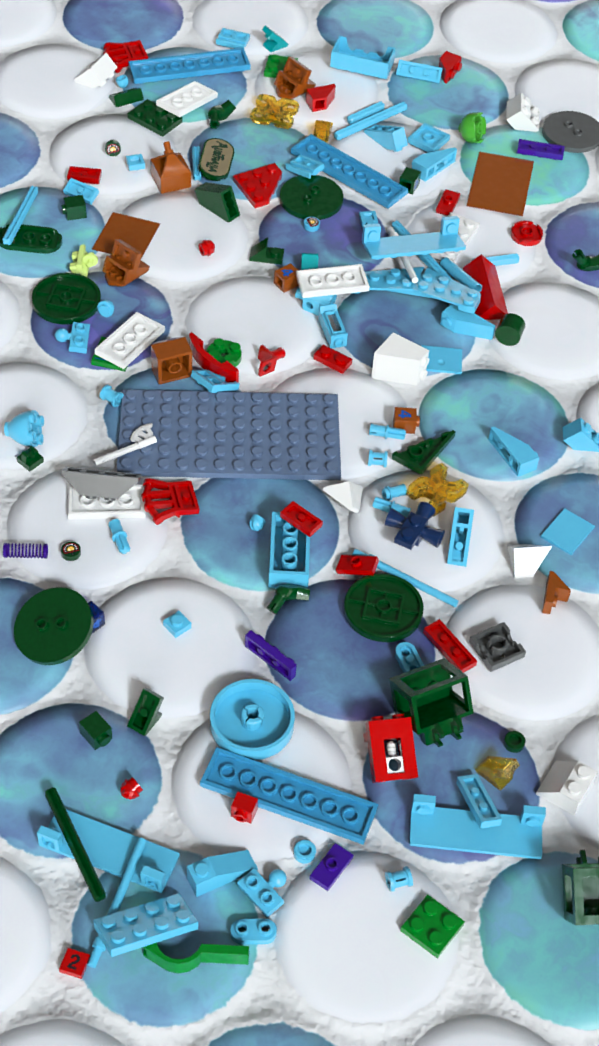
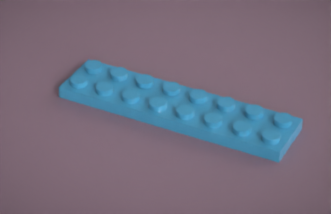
M244 48L128 61L134 84L237 71L242 72L251 68Z
M312 134L291 148V154L295 156L301 154L324 163L323 172L387 209L408 194V188Z
M216 747L200 781V787L234 799L237 792L258 798L259 808L362 845L366 841L379 805Z

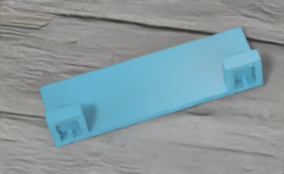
M458 216L442 217L440 232L380 238L381 226L379 223L363 225L362 243L371 259L379 260L388 257L396 258L398 256L427 255L429 253L466 250V245L458 235Z
M414 794L410 846L532 859L542 858V825L546 816V807L524 805L520 816L500 814L502 818L501 825L480 829L470 810L435 807L436 796Z
M66 809L93 867L122 878L136 842L140 837ZM55 816L48 828L40 826L37 832L39 846L75 859ZM147 841L131 882L162 893L180 857V853Z

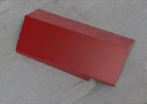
M481 254L464 266L463 270L482 285L480 292L481 301L475 314L485 320H499L503 315L508 314L495 265Z

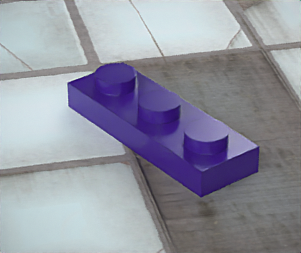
M519 139L517 153L553 160H563L565 146Z
M252 630L245 635L246 648L289 681L296 677L297 665L291 658L283 655L277 647L271 646L261 635L254 633Z

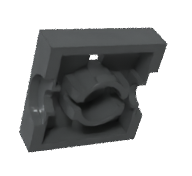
M505 622L470 636L469 643L490 672L525 657V649L520 643L517 644L512 640L510 629Z

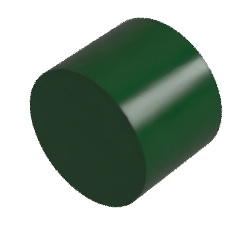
M513 313L503 315L495 331L496 339L507 346L518 344L526 326L523 318Z

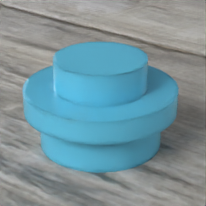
M103 300L97 306L98 312L104 317H110L114 313V305L109 300Z

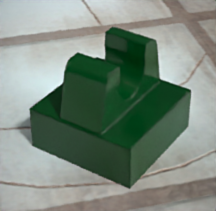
M30 446L29 449L17 456V462L30 472L42 464L44 458L36 448Z

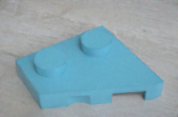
M207 369L192 370L191 377L198 384L206 387L211 393L239 389L240 383L236 381L231 383L225 382L226 377L215 374Z

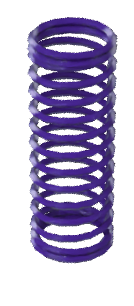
M6 542L3 544V557L15 558L16 556V558H22L23 556V558H29L30 556V558L37 557L39 559L41 557L42 559L44 557V559H47L48 544H43V554L41 555L40 543L38 557V544H36V554L34 555L33 543L31 556V543H29L28 555L26 543L24 556V543H22L21 555L19 543L17 556V543H15L14 555L12 543L10 556V543L7 544Z

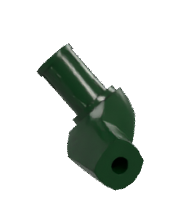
M230 100L221 105L213 106L208 111L211 128L217 129L220 125L219 121L227 119L236 109Z
M581 249L574 251L572 256L577 261V267L580 270H599V255L591 257L585 256Z
M279 585L275 589L276 595L266 608L277 615L286 600L309 601L310 588L299 585Z

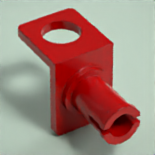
M260 345L258 359L261 361L258 372L260 377L275 371L277 360L285 357V350L282 347L270 351L264 345Z

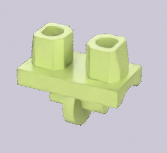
M84 244L80 245L79 251L72 252L74 263H70L69 268L72 273H80L88 277L89 267L95 266L98 263V257L93 252L87 253Z

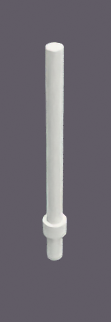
M388 227L389 237L399 236L393 227ZM400 256L412 283H417V275L408 257Z

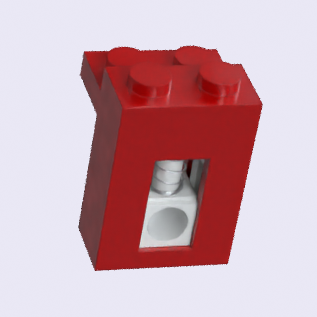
M404 714L392 715V719L384 720L383 716L371 717V721L365 723L366 732L363 733L364 742H368L372 783L418 778L411 717H405ZM397 739L398 752H396V749H397L396 746H395L396 743H394L393 741L386 742V744H387V747H386V748H387V751H386V752H388V755H387V757H386V755H385L384 741H386V740H394V741H395V740ZM391 759L397 761V771H392L389 768V761Z

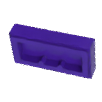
M335 843L311 873L309 879L326 891H329L352 861L354 855Z

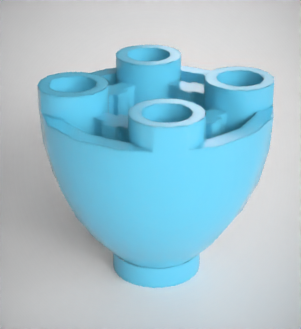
M36 410L22 412L16 415L10 422L5 423L4 433L7 437H11L23 446L37 447L42 445L44 441L42 435L44 417L42 415L39 416Z

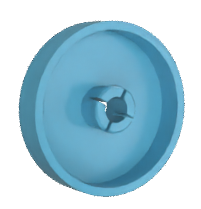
M245 679L231 683L217 694L211 705V734L218 746L226 751L252 760L269 758L280 752L288 744L293 734L295 721L293 704L289 696L281 688L268 681Z

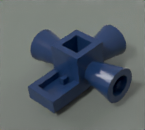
M420 502L416 513L411 512L407 518L392 508L385 520V526L400 529L394 538V543L412 550L414 545L419 546L422 539L438 548L445 534V530L427 527L428 520L436 512L435 508L427 502Z

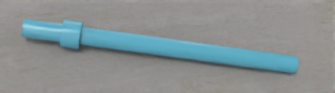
M355 549L352 554L357 556H374ZM381 561L378 562V569L408 581L415 588L455 608L458 605L459 601Z
M138 838L107 915L116 913L120 909L147 842L143 838ZM99 936L94 939L92 944L93 950L87 963L92 968H96L101 953L106 950Z

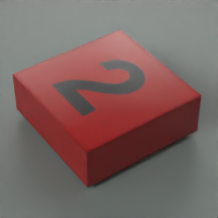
M68 948L60 965L59 972L82 979L90 954Z

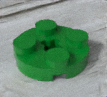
M217 338L207 348V352L221 364L228 361L236 367L241 362L242 352L239 343Z

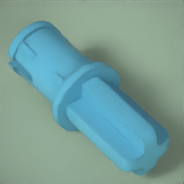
M371 423L369 435L385 437V439L389 437L404 440L406 430L392 428L389 425L381 426Z
M375 497L373 501L374 508L388 513L394 508L406 518L411 508L396 504L395 501L390 502L379 497Z
M119 519L111 520L108 526L112 532V540L116 542L119 552L126 554L130 551L127 533L123 531Z

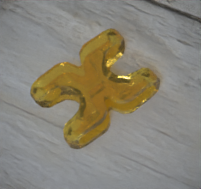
M260 94L256 99L257 107L251 111L250 118L252 122L268 125L273 122L274 126L278 128L289 129L293 126V115L297 114L299 104L293 99L281 98L277 101L272 95Z
M440 463L430 470V478L422 476L408 486L406 493L412 500L421 497L430 499L429 503L436 511L433 517L445 510L446 501L450 503L458 501L467 493L469 484L463 479L455 482L446 480L448 467L444 463Z

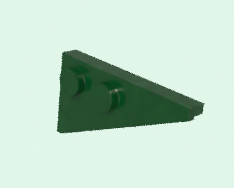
M456 431L444 432L441 434V437L434 440L429 438L421 441L417 445L407 447V450L401 453L396 451L392 454V459L422 475L455 437Z

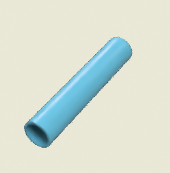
M447 257L441 260L440 266L459 283L475 289L479 293L481 292L482 285Z

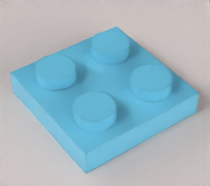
M424 123L408 137L407 143L429 153L438 151L450 140V135Z

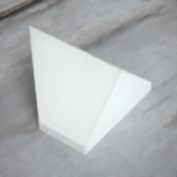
M344 482L323 488V491L350 511L359 512L363 487L352 482Z
M531 544L508 545L507 550L514 578L533 577L552 546Z

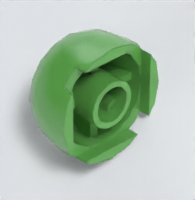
M482 112L467 114L459 124V132L465 141L469 143L483 142L484 139L481 138L483 134H486L485 117L481 116Z

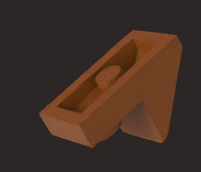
M554 571L549 572L542 610V613L550 614L552 607H556L557 600L567 602L571 593L570 588Z

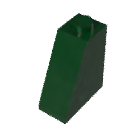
M205 182L194 189L199 204L226 222H231L240 216L232 186Z

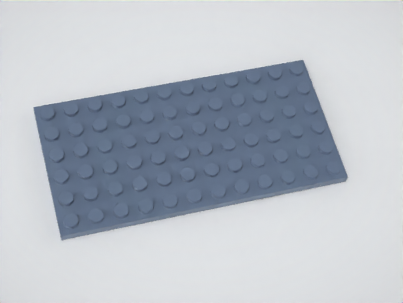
M123 389L122 393L124 396L122 397L118 450L135 444L136 442L130 441L132 433L140 426L149 423L153 424L151 430L157 442L118 457L117 472L141 474V477L341 480L338 394L211 393L209 391Z

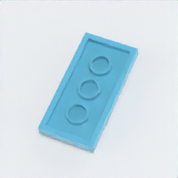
M178 893L94 919V928L110 956L113 957L197 930L198 921Z

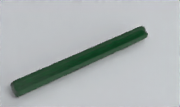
M56 788L47 789L45 797L94 901L104 900L106 898L105 890Z

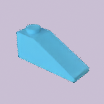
M373 125L364 130L365 134L387 150L398 152L408 145L404 127Z
M450 148L424 153L412 161V169L421 171L420 179L426 182L455 162L457 149Z
M451 304L442 312L440 325L454 333L489 340L493 339L496 327L475 313L458 310V306Z
M491 427L488 440L518 477L537 469L539 456L530 445L496 427Z
M458 507L454 509L447 564L464 567L467 565L474 510Z
M248 850L206 857L188 865L187 880L196 897L245 876L254 868L257 871L258 868Z

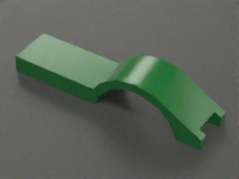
M157 942L143 947L144 957L164 970L173 973L189 972L198 967L201 962L248 965L249 946L201 944L198 951L184 959H172L164 955L158 948Z

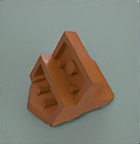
M288 57L284 70H279L274 83L278 97L291 100L306 93L307 89L314 88L316 84L309 79L312 71L295 58Z
M120 239L115 240L112 254L106 256L103 267L108 285L114 287L126 286L147 273L150 268L149 265L141 261V252Z

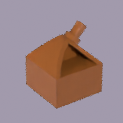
M169 141L164 142V155L150 159L151 176L160 193L190 188L191 171L181 153L173 152Z
M185 337L158 341L151 345L152 371L158 385L191 377L192 350Z

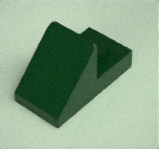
M267 237L251 248L249 261L282 265L284 249L268 247Z
M144 688L127 726L146 736L162 716L159 708L164 697L148 688Z

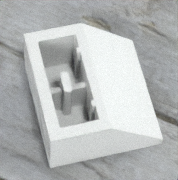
M521 92L507 101L506 120L515 130L539 131L540 111L531 104L527 96L525 97Z

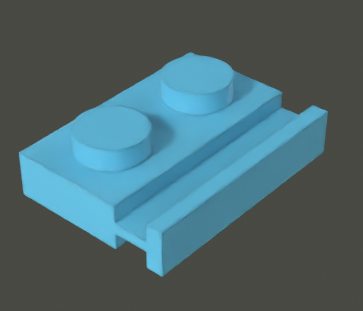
M222 28L216 39V45L234 49L244 48L250 40V34Z
M301 154L291 160L290 164H286V170L309 179L311 175H316L324 169V163Z

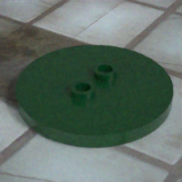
M300 175L289 179L283 184L280 190V203L289 214L305 220L307 217H316L322 220L335 215L343 205V192L340 186L329 178L311 175L309 179Z
M60 273L49 276L40 281L32 292L34 311L42 319L55 324L68 325L73 324V322L80 323L97 312V306L101 302V293L97 284L88 277L75 273Z
M374 574V576H365L357 580L348 589L344 600V614L349 625L358 634L373 641L394 642L402 640L415 632L423 617L424 606L421 595L412 584L395 575Z
M55 587L37 593L23 605L16 617L14 638L18 649L29 660L40 665H56L70 660L85 647L90 639L94 625L92 609L82 595L69 588Z

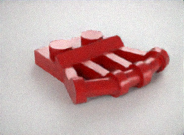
M140 40L126 43L108 42L104 44L105 51L103 54L107 53L117 66L116 73L121 72L122 68L129 66L128 61L148 59V55Z
M150 478L144 480V491L141 494V498L145 502V511L149 512L153 517V522L156 525L173 516L180 518V515L199 514L200 508L191 481L164 482ZM153 488L160 489L157 491H151ZM170 498V500L152 501V499ZM156 509H168V510L163 511V512H161V513H158V511H157Z

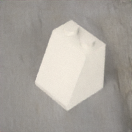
M392 333L374 352L371 378L417 385L427 376L428 371H426L430 360L428 358L429 350Z

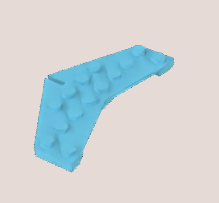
M424 267L413 268L418 278L417 283H412L406 268L365 272L370 286L369 290H385L434 298L457 305L458 310L473 314L481 301V294L477 290L471 289L428 267L425 272Z

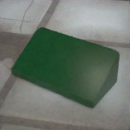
M132 88L109 95V99L116 107L144 99L140 88Z

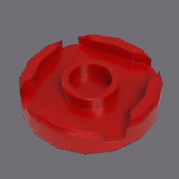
M531 221L515 223L510 232L513 241L523 246L537 245L543 237L542 228L538 224L537 226L534 225Z

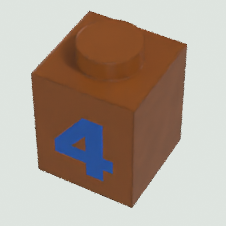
M290 263L275 270L274 284L283 293L299 286L296 277V271L299 269Z
M395 407L393 428L404 429L406 433L415 434V429L420 424L417 408Z

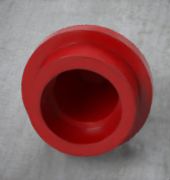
M203 240L202 243L198 244L202 256H210L215 251V244L210 240Z
M133 777L129 780L125 779L121 785V795L126 799H135L143 791Z

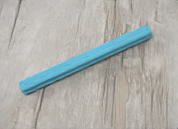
M405 102L398 103L342 128L334 133V138L341 140L407 110V104Z
M30 186L2 238L3 244L11 245L38 194L37 186Z
M398 220L392 222L391 227L394 228L399 236L411 235ZM430 254L417 255L430 269L452 279Z

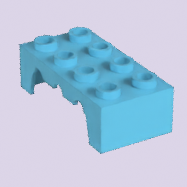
M339 36L331 51L330 67L387 79L394 64L396 48L388 46L385 55L379 56L375 52L365 53L357 48L351 50L348 47L347 37Z

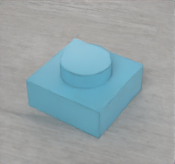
M142 154L126 156V162L130 171L145 169Z
M177 611L163 620V626L177 638L191 628V622L180 611Z

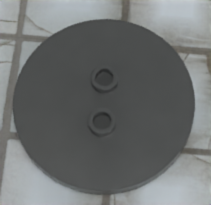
M561 111L550 115L544 121L542 130L544 138L550 144L565 146L564 151L583 153L599 146V122L587 114L576 111Z

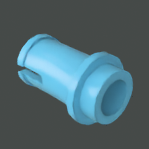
M405 484L393 487L385 486L382 489V496L388 501L395 497L407 495Z

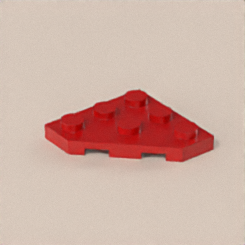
M273 163L234 175L233 181L252 206L259 208L270 203L271 197L277 189L278 182L282 178V171Z

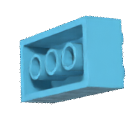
M272 512L268 587L277 588L279 585H299L308 588L310 537L282 519L280 512Z

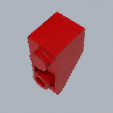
M448 51L439 58L438 66L443 68L441 78L446 84L462 68V57Z
M335 84L307 89L306 103L312 112L328 108L335 98Z

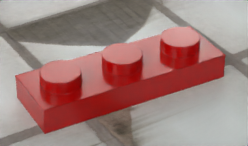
M440 619L424 628L423 633L460 671L464 673L477 665V660Z

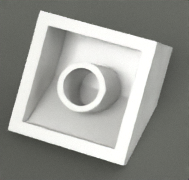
M105 53L90 63L74 81L93 89L97 86L102 87L107 83L106 79H110L115 74L114 71L117 66Z
M555 761L536 795L575 815L593 785L598 771L580 761Z

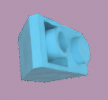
M579 418L563 426V440L573 450L599 452V433L595 432L589 423Z

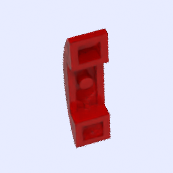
M192 332L189 333V346L195 361L203 369L226 377L225 382L231 383L236 381L239 383V370L228 361L221 364L203 349V341Z

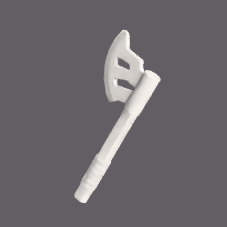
M149 423L140 426L132 433L130 441L136 442L135 444L100 456L93 460L94 464L97 466L106 463L109 460L111 461L156 443L157 439L153 436L151 430L153 424Z

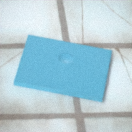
M421 345L429 350L428 358L430 360L426 371L462 374L463 349Z
M564 508L543 532L541 538L572 555L595 528V525Z

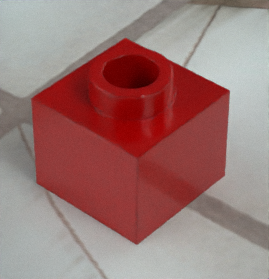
M237 792L231 805V817L239 822L251 824L258 810V798Z

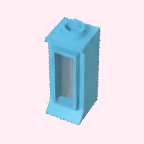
M337 305L320 306L319 322L329 347L347 346L348 333H346L337 311Z

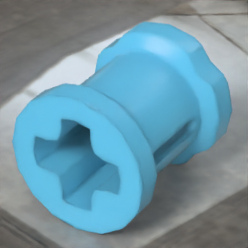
M110 385L103 387L100 392V399L109 401L113 407H118L122 403V397L124 396L122 392H116Z
M369 450L368 466L383 465L386 468L388 451L382 453Z
M407 866L403 867V870L393 873L390 871L385 872V880L390 892L395 891V888L413 886L412 875Z

